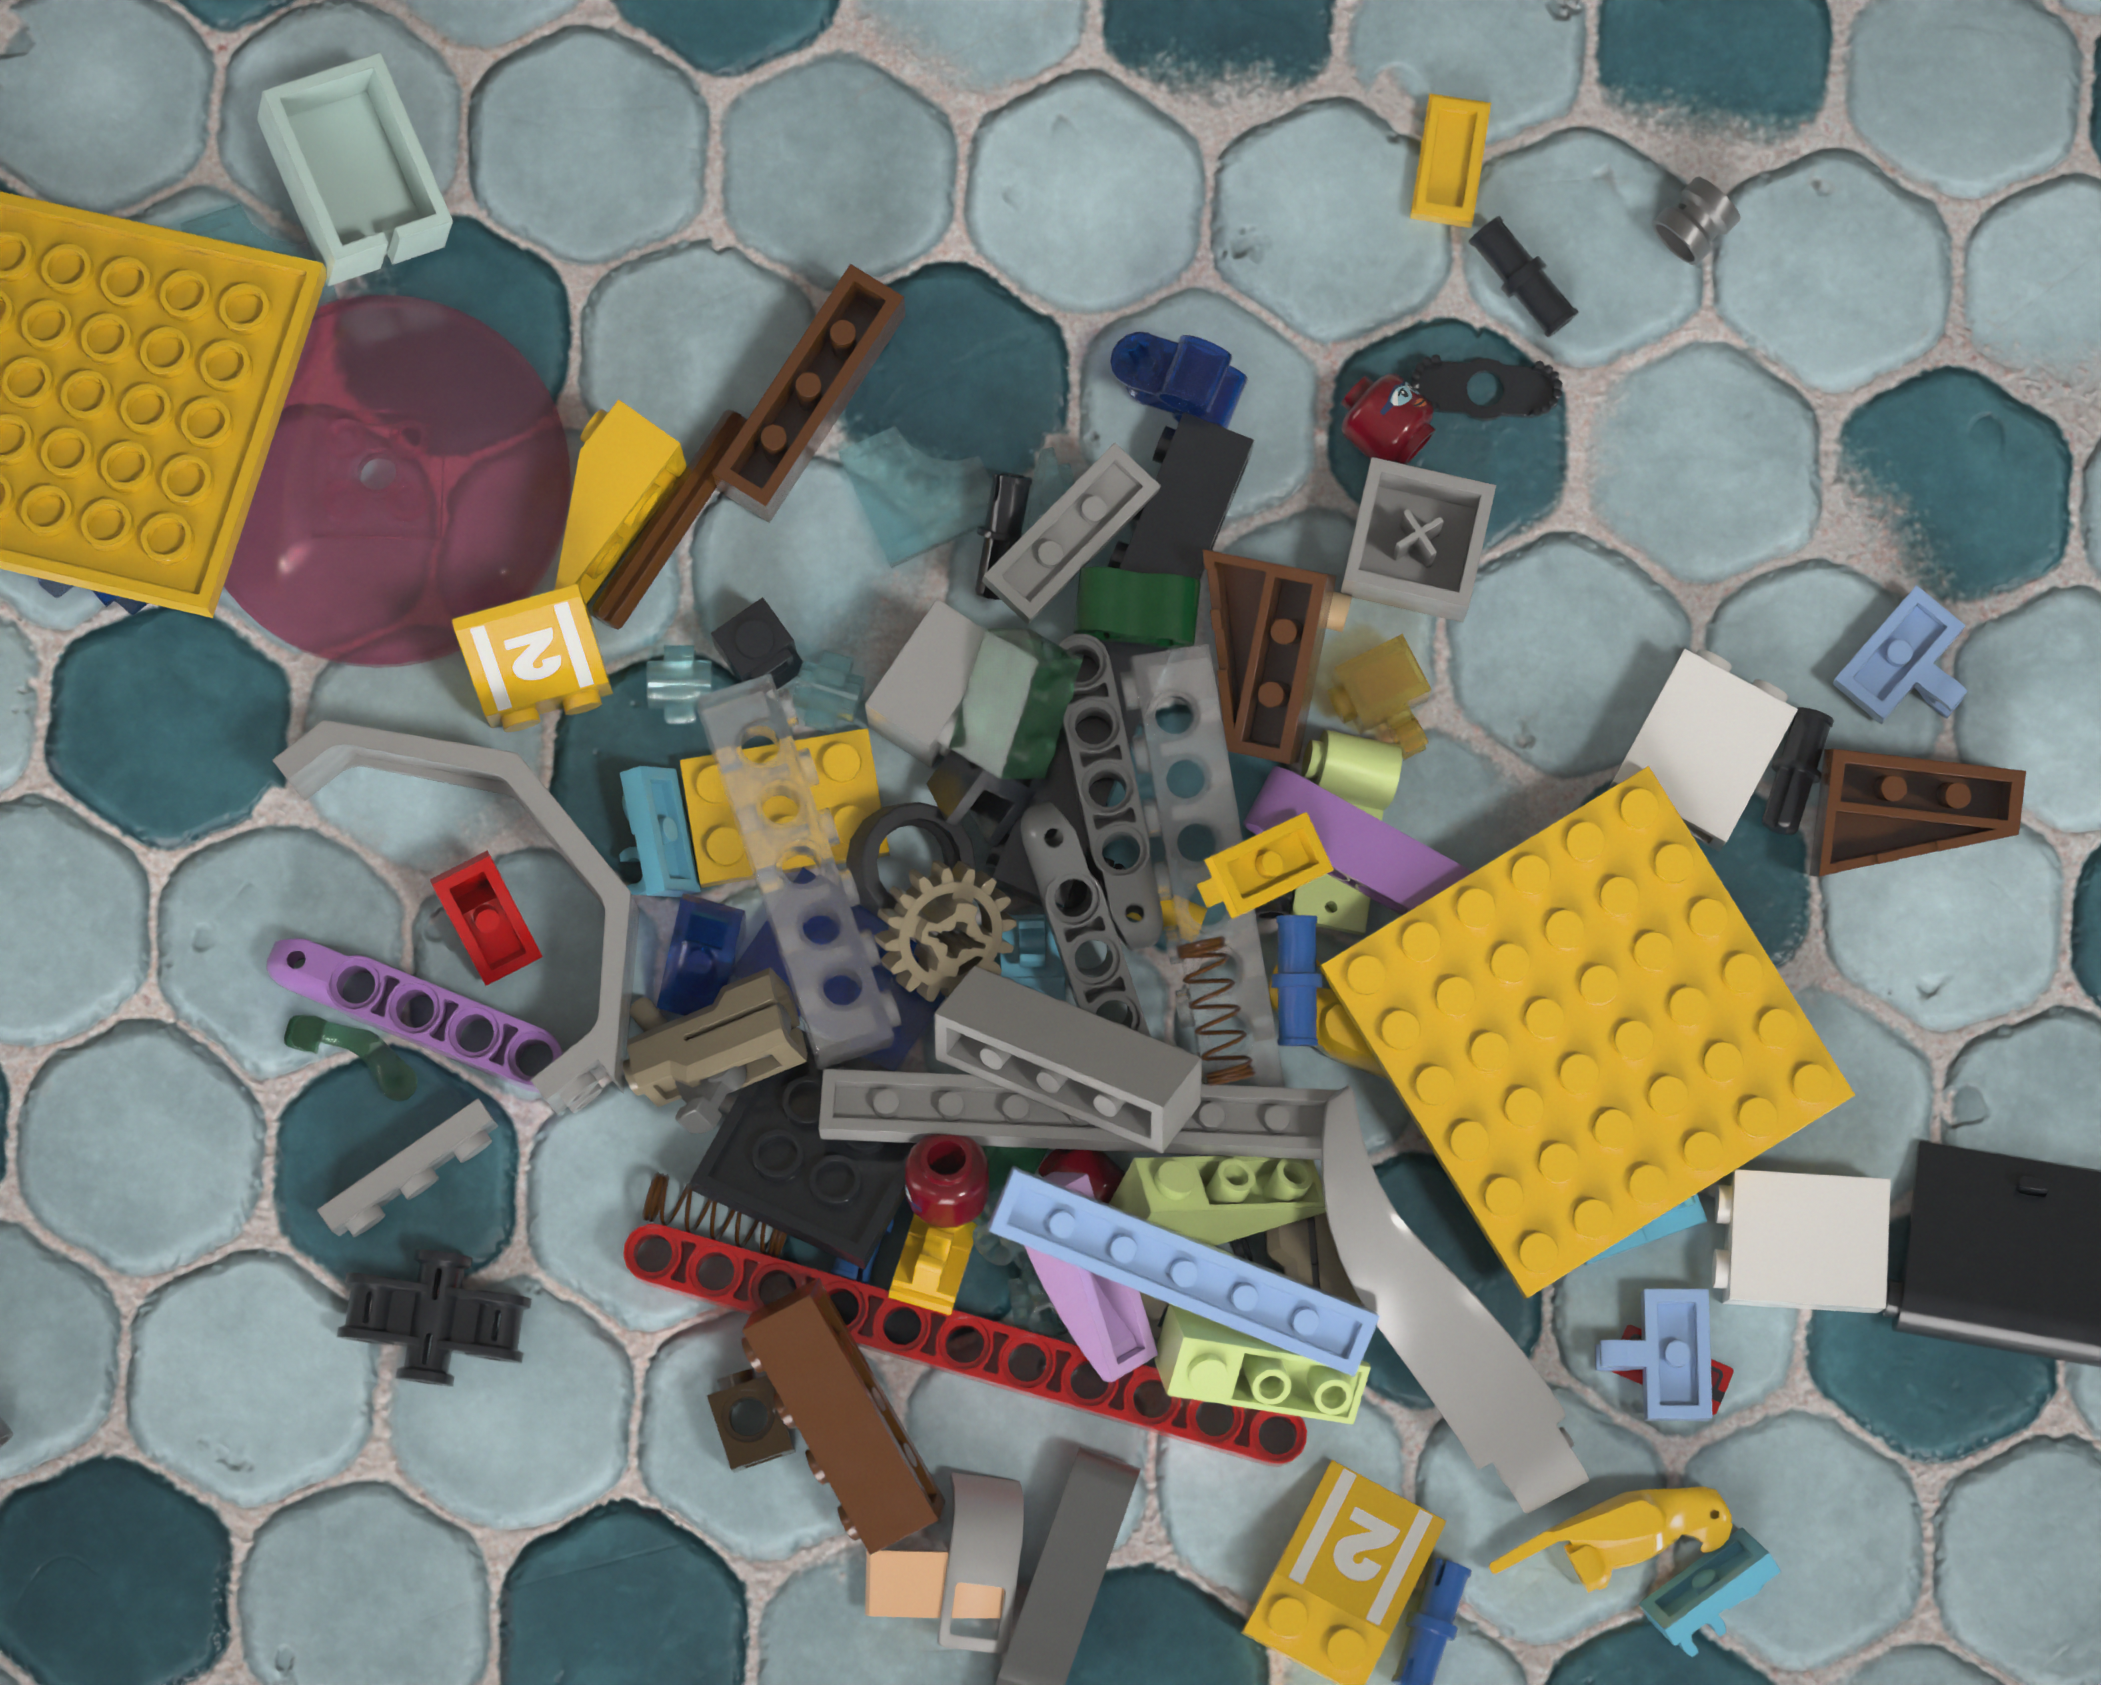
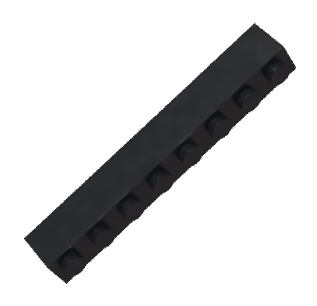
M1185 412L1181 416L1177 429L1165 426L1152 461L1162 464L1156 477V481L1161 487L1158 493L1132 518V520L1138 521L1130 543L1128 544L1120 540L1117 542L1107 567L1139 573L1183 575L1200 581L1205 570L1203 549L1213 550L1252 455L1254 439ZM1100 641L1105 646L1110 657L1129 750L1131 751L1172 649L1131 642ZM1083 655L1082 659L1071 656L1064 674L1073 681L1086 682L1091 680L1099 669L1096 662L1089 656ZM1050 714L1046 715L1034 745L1035 750L1043 753L1034 776L1023 772L1019 780L1020 783L1037 791V793L1015 821L1011 833H1006L997 847L992 846L985 865L995 869L992 877L996 881L995 888L1042 906L1039 889L1020 831L1021 819L1025 810L1033 805L1050 800L1075 829L1085 860L1089 854L1060 717ZM1088 716L1082 719L1075 728L1078 737L1088 744L1105 742L1112 733L1109 723L1098 716ZM1101 778L1095 781L1089 788L1091 799L1100 806L1108 807L1118 781L1111 778ZM1051 828L1047 830L1044 838L1053 837L1057 829ZM1069 879L1059 885L1054 896L1057 906L1061 908L1067 907L1078 879Z

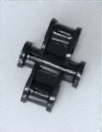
M416 1249L414 1260L420 1263L417 1283L371 1274L346 1273L345 1283L351 1286L345 1325L338 1327L336 1337L371 1344L407 1347L404 1366L397 1368L396 1379L452 1387L455 1377L449 1373L452 1353L487 1360L522 1363L524 1353L518 1350L523 1311L531 1308L532 1298L501 1292L462 1289L464 1270L472 1267V1257L449 1252ZM441 1272H442L441 1282H440V1288H439V1295H438V1299H437L439 1279H440V1274H441ZM501 1313L500 1325H499V1331H498V1338H497V1340L495 1341V1339H496V1332H497V1326H498L499 1314ZM431 1336H432L431 1346H430V1353H429V1359H428V1363H427V1357H428V1350H429L430 1338H431Z

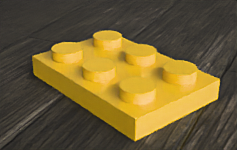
M868 728L680 760L701 888L845 864L850 839L865 818L882 808ZM887 836L880 845L878 858L890 856Z

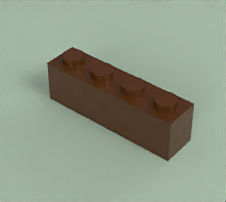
M850 263L713 471L716 490L767 522H771L905 318L904 296Z
M818 1278L752 1312L742 1329L745 1335L741 1340L744 1353L755 1371L758 1373L765 1371L777 1391L773 1398L781 1419L788 1428L793 1429L797 1427L809 1447L805 1451L808 1465L820 1484L825 1485L829 1483L841 1503L837 1507L840 1521L850 1538L854 1541L861 1538L867 1551L872 1555L937 1522L946 1500L821 1280Z

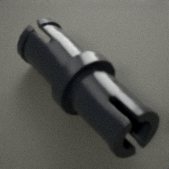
M1497 216L1474 234L1468 242L1477 249L1504 282L1501 289L1507 297L1510 298L1515 295L1549 338L1568 324L1579 311L1570 304L1543 270L1547 265L1540 256L1533 259L1503 223L1504 220Z

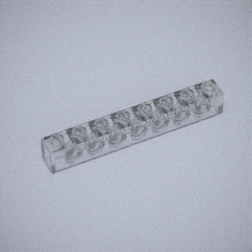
M1209 643L1132 656L1130 658L1131 671L1120 673L1126 710L1138 709L1142 735L1131 736L1137 774L1149 773L1153 798L1142 800L1148 838L1160 836L1164 862L1153 863V870L1160 901L1171 900L1175 925L1164 927L1170 965L1182 963L1184 977L1199 970L1203 958L1179 960L1177 958L1179 955L1176 954L1177 950L1175 948L1179 945L1214 937H1225L1224 943L1227 944L1226 947L1214 951H1221L1230 956L1235 966L1232 980L1236 983L1231 989L1196 1005L1235 1004L1240 1006L1242 1009L1235 1016L1244 1024L1247 1036L1237 1050L1233 1052L1218 1051L1209 1056H1249L1253 1059L1250 1065L1255 1067L1254 1071L1256 1074L1255 1076L1245 1078L1257 1087L1285 1088L1255 910L1252 909L1231 919L1224 904L1223 914L1216 923L1204 926L1195 922L1188 910L1189 899L1198 890L1196 884L1212 878L1204 860L1192 862L1185 859L1177 846L1179 833L1184 827L1191 824L1201 825L1210 832L1213 839V848L1208 857L1243 841ZM1168 698H1177L1187 704L1191 711V723L1185 732L1169 734L1158 726L1155 713L1161 701ZM1176 762H1190L1201 772L1202 786L1199 792L1191 798H1180L1174 795L1167 786V772ZM1199 974V975H1197V976H1195V977H1192V978H1190V979H1201V977H1200V974ZM1185 983L1186 989L1175 990L1181 1029L1193 1027L1194 1032L1197 1027L1236 1010H1194L1189 1008L1188 1006L1193 1000L1218 990L1212 989L1205 984ZM1210 1026V1027H1208V1028H1206V1029H1204V1030H1201V1031L1211 1030V1027H1212V1026ZM1194 1033L1197 1052L1191 1054L1201 1057L1206 1051L1215 1048L1210 1035H1197ZM1202 1060L1201 1084L1207 1083L1205 1081L1207 1078L1204 1077L1206 1073L1237 1066L1247 1062V1060Z

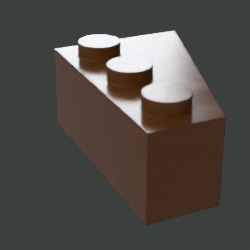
M1203 549L1204 566L1207 569L1212 609L1210 610L1211 624L1215 634L1219 670H1217L1226 750L1286 764L1299 763L1337 575Z
M1824 749L1810 876L1820 877L2019 835L2026 771L1841 749Z

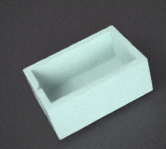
M381 52L263 91L257 120L316 260L323 263L326 268L327 286L381 269L385 254H388L393 265L445 247L453 220Z

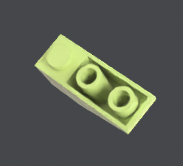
M1247 1156L1134 1158L1109 1202L1111 1206L1211 1246H1217L1326 1212L1322 1184L1314 1160Z
M1170 1303L1156 1347L1158 1355L1153 1358L1167 1395L1347 1424H1354L1371 1369L1368 1362L1361 1360L1356 1375L1353 1377Z

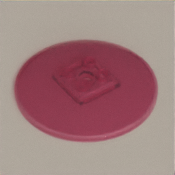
M378 295L344 299L317 307L224 583L228 593L255 622L282 642L304 653L331 662L372 668L402 667L428 662L461 650L452 619L529 598L547 572L564 533L571 495V461L567 438L558 410L548 389L535 369L498 332L460 310L437 302L406 296ZM378 458L391 461L396 467V475L389 486L384 489L373 490L362 484L361 472L368 462Z

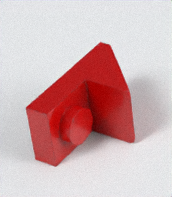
M488 850L430 879L485 986L543 957Z

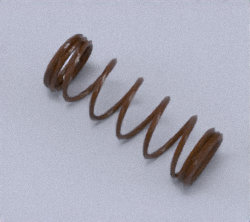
M1224 936L1183 944L1175 948L1177 950L1176 954L1179 955L1177 957L1179 960L1187 958H1223L1186 975L1182 980L1184 983H1230L1225 987L1193 1000L1188 1006L1194 1010L1236 1009L1197 1027L1194 1031L1197 1035H1241L1201 1055L1204 1061L1247 1060V1062L1237 1066L1206 1073L1204 1077L1207 1078L1205 1081L1209 1086L1245 1079L1256 1074L1254 1071L1255 1067L1250 1065L1253 1059L1249 1056H1209L1244 1040L1247 1036L1245 1031H1201L1235 1016L1242 1009L1235 1004L1196 1005L1231 989L1236 983L1228 978L1190 979L1222 965L1230 958L1226 953H1207L1226 947L1227 944L1224 943L1226 940Z
M659 1172L655 1173L642 1212L644 1221L649 1220L653 1222L659 1213L661 1224L667 1226L675 1218L687 1195L685 1208L686 1232L693 1233L696 1231L712 1202L710 1237L716 1241L722 1237L736 1211L731 1209L723 1227L715 1237L714 1224L717 1202L708 1198L699 1218L690 1229L689 1216L692 1199L690 1182L687 1183L676 1207L665 1222L664 1207L669 1176L668 1174L664 1176L663 1173L660 1174ZM737 1212L735 1244L737 1247L743 1248L753 1235L759 1221H754L744 1241L740 1244L739 1233L742 1213ZM762 1223L760 1252L764 1255L779 1258L787 1234L774 1228L770 1243L765 1252L766 1224Z

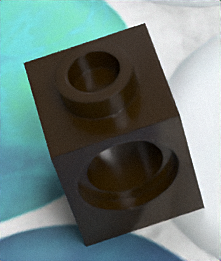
M754 1368L717 1380L720 1391L707 1395L730 1469L734 1473L796 1452L788 1427L776 1409L773 1398L776 1390L768 1375L757 1378ZM746 1400L761 1402L765 1405L768 1413L767 1423L763 1430L752 1436H744L737 1433L731 1421L735 1407Z

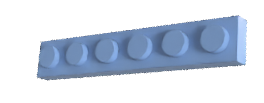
M1012 1166L988 1224V1230L992 1233L1353 1377L1356 1375L1380 1317L1376 1311Z

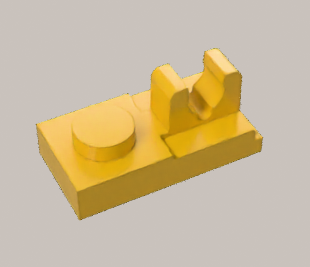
M1306 811L1204 859L1212 878L1196 885L1207 908L1224 902L1231 919L1333 871L1334 868Z
M984 1209L973 1221L956 1228H939L925 1223L914 1214L888 1297L951 1315Z

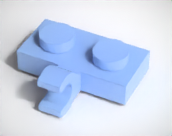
M1916 585L1837 675L1833 685L1881 725L1913 688L1921 694L1923 699L1935 711L1948 718L1963 701V697L1968 691L1957 680L1936 666L1935 663L1963 632L1966 625Z
M1643 1289L1640 1292L1642 1340H1600V1344L1595 1345V1371L1643 1369L1644 1421L1711 1420L1713 1416L1709 1289Z

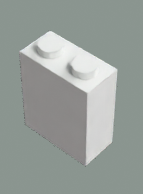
M1684 649L1608 790L1649 766L1694 839L1719 852L1730 837L1798 709L1786 703L1789 697L1778 687L1759 679H1755L1753 684H1750L1730 673L1732 665L1722 657L1704 649H1699L1696 654Z
M1734 1170L1727 1176V1185H1717L1714 1208L1715 1223L1725 1224L1724 1250L1715 1249L1712 1261L1713 1288H1723L1722 1304L1878 1313L1886 1309L1891 1179Z

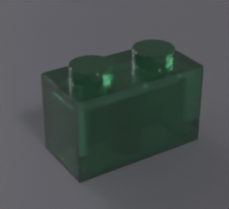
M986 628L949 748L1000 779L1045 778L1049 763L1055 753V744L1068 703L1074 693V684L1082 658L1031 629Z

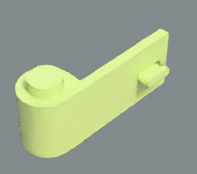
M1324 730L1319 741L1311 739L1306 746L1302 762V776L1310 778L1312 783L1382 821L1383 810L1391 804L1399 783L1402 766V748L1397 744ZM1328 874L1293 890L1294 900L1291 902L1289 915L1317 916L1316 926L1357 935L1365 934L1370 897Z

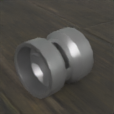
M1695 177L1683 189L1681 193L1682 200L1679 202L1678 208H1665L1652 222L1655 233L1666 247L1680 259L1691 265H1698L1710 252L1711 241L1717 235H1727L1741 219L1737 208L1718 187L1702 177Z

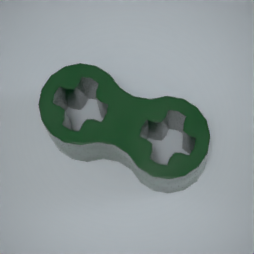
M1111 567L1082 568L1079 574L1073 633L1087 634L1104 642H1131L1171 649L1192 648L1195 646L1201 582L1192 577L1176 574L1139 573Z

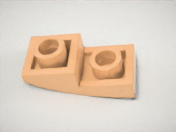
M881 1549L872 1555L867 1551L865 1615L940 1618L949 1551ZM957 1583L951 1618H1001L1004 1589L1001 1587Z

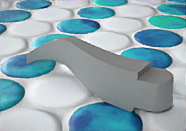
M1349 1085L1328 1097L1324 1111L1321 1141L1322 1191L1327 1220L1340 1262L1363 1305L1379 1314L1377 1326L1434 1402L1477 1469L1479 1470L1493 1462L1499 1477L1509 1487L1524 1513H1530L1590 1481L1588 1474L1572 1450L1574 1446L1572 1438L1564 1427L1558 1428L1557 1426L1565 1418V1410L1505 1328L1479 1298L1402 1221L1379 1184L1369 1159L1357 1113L1355 1093Z

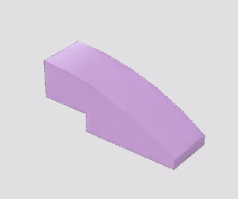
M1052 1172L1043 1177L1046 1180L1094 1198L1088 1174ZM1025 1246L1034 1269L1058 1315L1103 1381L1113 1382L1158 1355L1138 1290Z

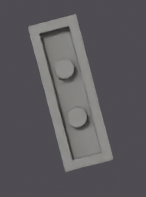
M1114 442L983 576L982 582L1028 625L1072 581L1080 570L1158 493L1161 485Z
M478 1098L321 1206L317 1211L330 1230L336 1235L341 1236L349 1230L352 1236L356 1237L375 1226L386 1216L381 1207L403 1193L405 1198L409 1200L431 1187L439 1179L435 1170L456 1156L460 1163H463L487 1148L492 1143L488 1133L499 1126Z

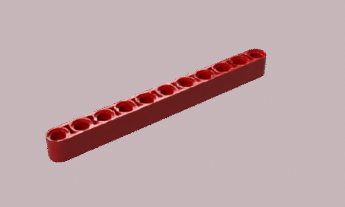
M649 1223L638 1227L629 1235L624 1244L623 1257L626 1267L638 1281L648 1286L751 1315L752 1312L766 1306L760 1296L761 1287L770 1276L777 1274L787 1275L795 1281L797 1289L819 1278L829 1296L838 1292H844L854 1296L858 1301V1315L852 1323L846 1326L860 1348L1265 1466L1281 1467L1290 1464L1302 1453L1307 1443V1429L1301 1416L1226 1404L1231 1410L1233 1421L1230 1430L1220 1436H1210L1202 1432L1197 1425L1196 1411L1199 1406L1207 1401L1170 1396V1407L1166 1413L1156 1418L1145 1417L1135 1408L1133 1395L1138 1387L1148 1382L1158 1383L1163 1386L1158 1370L1153 1367L1140 1365L1117 1380L1108 1382L1106 1392L1099 1398L1093 1400L1083 1399L1073 1391L1070 1380L1077 1368L1091 1363L1077 1345L957 1310H952L951 1315L889 1298L890 1291L661 1224ZM654 1238L669 1242L672 1249V1258L668 1266L658 1272H647L639 1267L637 1255L642 1244ZM720 1256L729 1259L733 1263L734 1277L731 1283L724 1289L717 1291L709 1290L701 1285L699 1270L706 1260ZM900 1310L916 1314L921 1321L919 1336L912 1343L906 1345H897L889 1341L884 1333L888 1317ZM962 1328L978 1332L984 1342L981 1355L975 1361L969 1363H959L953 1360L946 1350L949 1336ZM1024 1346L1034 1347L1044 1355L1046 1368L1043 1374L1036 1380L1021 1381L1010 1372L1008 1361L1011 1354L1018 1348ZM1276 1418L1289 1423L1295 1434V1441L1291 1450L1283 1454H1272L1263 1448L1259 1440V1429L1265 1421Z

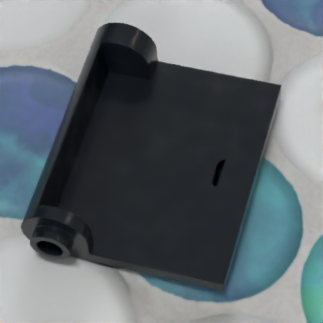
M1920 1141L1917 1147L1906 1263L1901 1271L1899 1280L1888 1279L1886 1309L1882 1310L1883 1317L1892 1318L1893 1332L2101 1368V1172Z

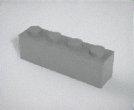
M977 966L970 970L935 1012L936 1060L1160 1153L1164 1152L1201 1103V1057Z

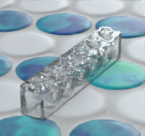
M770 673L698 696L697 711L818 1070L892 1046L894 1040L892 1028L901 1025L900 1015L891 990L888 988L879 991L871 968L881 965L878 950L869 928L858 931L851 907L860 904L857 888L849 868L839 871L837 869L830 847L840 844L838 833L829 808L817 810L810 787L818 785L819 779L809 749L804 748L797 751L789 727L798 725L799 721L788 688L777 691ZM756 736H764L776 744L779 752L769 762L755 763L744 755L742 747L749 739ZM774 796H786L796 803L799 813L790 822L783 824L770 821L763 813L762 807L764 803ZM799 855L811 858L819 868L818 876L806 884H797L790 881L782 869L788 859ZM819 915L830 917L838 925L840 934L829 944L820 945L813 943L805 936L803 931L806 921ZM835 976H847L853 979L859 986L860 996L849 1005H837L826 997L823 987L829 979Z

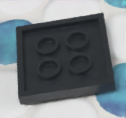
M801 1030L807 1051V1062L742 1088L690 1180L692 1191L865 1270L906 1195L905 1162L912 1147L917 1143L820 1139L819 1120L823 1069L894 1071Z

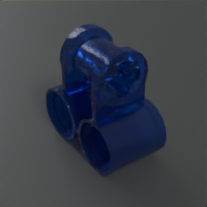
M1147 332L1127 334L1117 342L1112 350L1110 359L1112 372L1126 386V390L1136 402L1172 413L1173 418L1178 423L1183 412L1228 429L1248 381L1247 376L1243 372L1230 366L1233 358L1227 350L1210 341L1191 335H1181L1178 342H1174Z

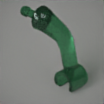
M295 1015L290 1018L284 1035V1043L287 1047L315 1055L318 1053L320 1043L349 1050L360 1056L367 1064L377 1084L388 1099L404 1101L409 1099L416 1091L418 1079L414 1070L374 1032L328 1022L317 1016Z

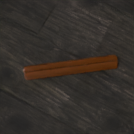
M730 409L724 411L594 603L593 614L601 622L615 629H620L624 626L715 491L716 486L712 473L748 420L746 417Z

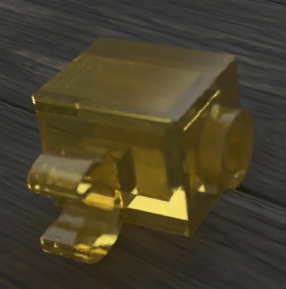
M1403 634L1334 667L1331 677L1334 687L1328 689L1327 693L1336 714L1343 724L1352 720L1361 735L1385 723L1393 743L1400 745L1402 748L1403 761L1426 750L1425 745L1429 743L1411 709L1427 702L1432 689Z

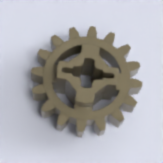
M935 860L932 863L931 876L927 878L914 868L908 871L912 886L907 891L896 886L890 888L889 892L898 902L894 909H879L877 916L889 924V930L876 934L875 942L889 951L880 961L891 973H898L895 980L905 989L911 992L917 988V992L926 1000L934 1001L939 990L948 998L974 966L1000 975L1002 970L994 961L997 953H1012L1014 946L1002 938V933L1017 927L1014 918L1006 912H1001L1010 904L1011 900L1009 896L998 888L994 889L996 885L994 879L982 870L975 874V870L963 861L958 860L951 872L948 866L940 860ZM973 899L976 901L981 913V925L977 924L975 920L978 907L972 903ZM956 926L962 931H956L953 929ZM930 931L938 932V934L935 936ZM910 937L914 938L917 943L914 955L919 958L918 964L911 952Z

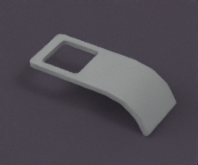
M951 1472L953 1519L937 1642L940 1646L947 1648L1004 1654L1007 1652L1023 1538L1024 1496L1020 1481ZM957 1583L1001 1587L1004 1589L998 1638L986 1639L950 1633L954 1593Z

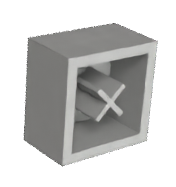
M1372 457L1340 593L1351 595L1353 598L1464 622L1471 601L1496 485Z
M937 598L866 701L865 708L869 728L932 768L941 755L947 756L956 742L961 744L964 742L970 731V728L966 726L969 720L968 714L975 704L978 703L985 708L1001 687L1005 679V675L1001 673L1005 667V663L1002 662L1001 640Z

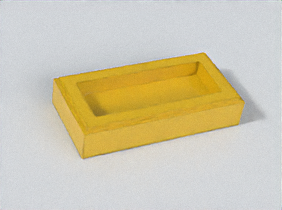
M1429 93L1410 219L1472 228L1490 115V102Z

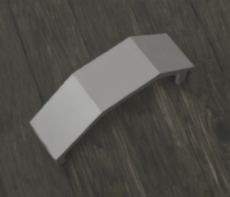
M322 720L272 760L304 801L340 773L353 767H366L503 794L515 799L605 908L599 1014L596 1024L585 1037L530 1081L557 1115L566 1107L572 1113H576L593 1101L603 1091L598 1082L606 1075L612 1079L624 1094L625 1074L623 1061L627 1059V1041L629 1038L630 1008L632 1005L640 910L629 889L518 753Z

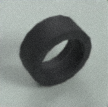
M921 802L885 806L865 818L850 839L846 858L849 885L860 904L879 919H881L877 916L879 909H894L898 901L886 891L880 881L877 859L880 845L885 837L899 827L912 825L924 828L934 835L941 846L944 864L950 868L951 872L958 860L965 862L975 870L976 862L973 844L961 822L955 827L945 821L937 806Z

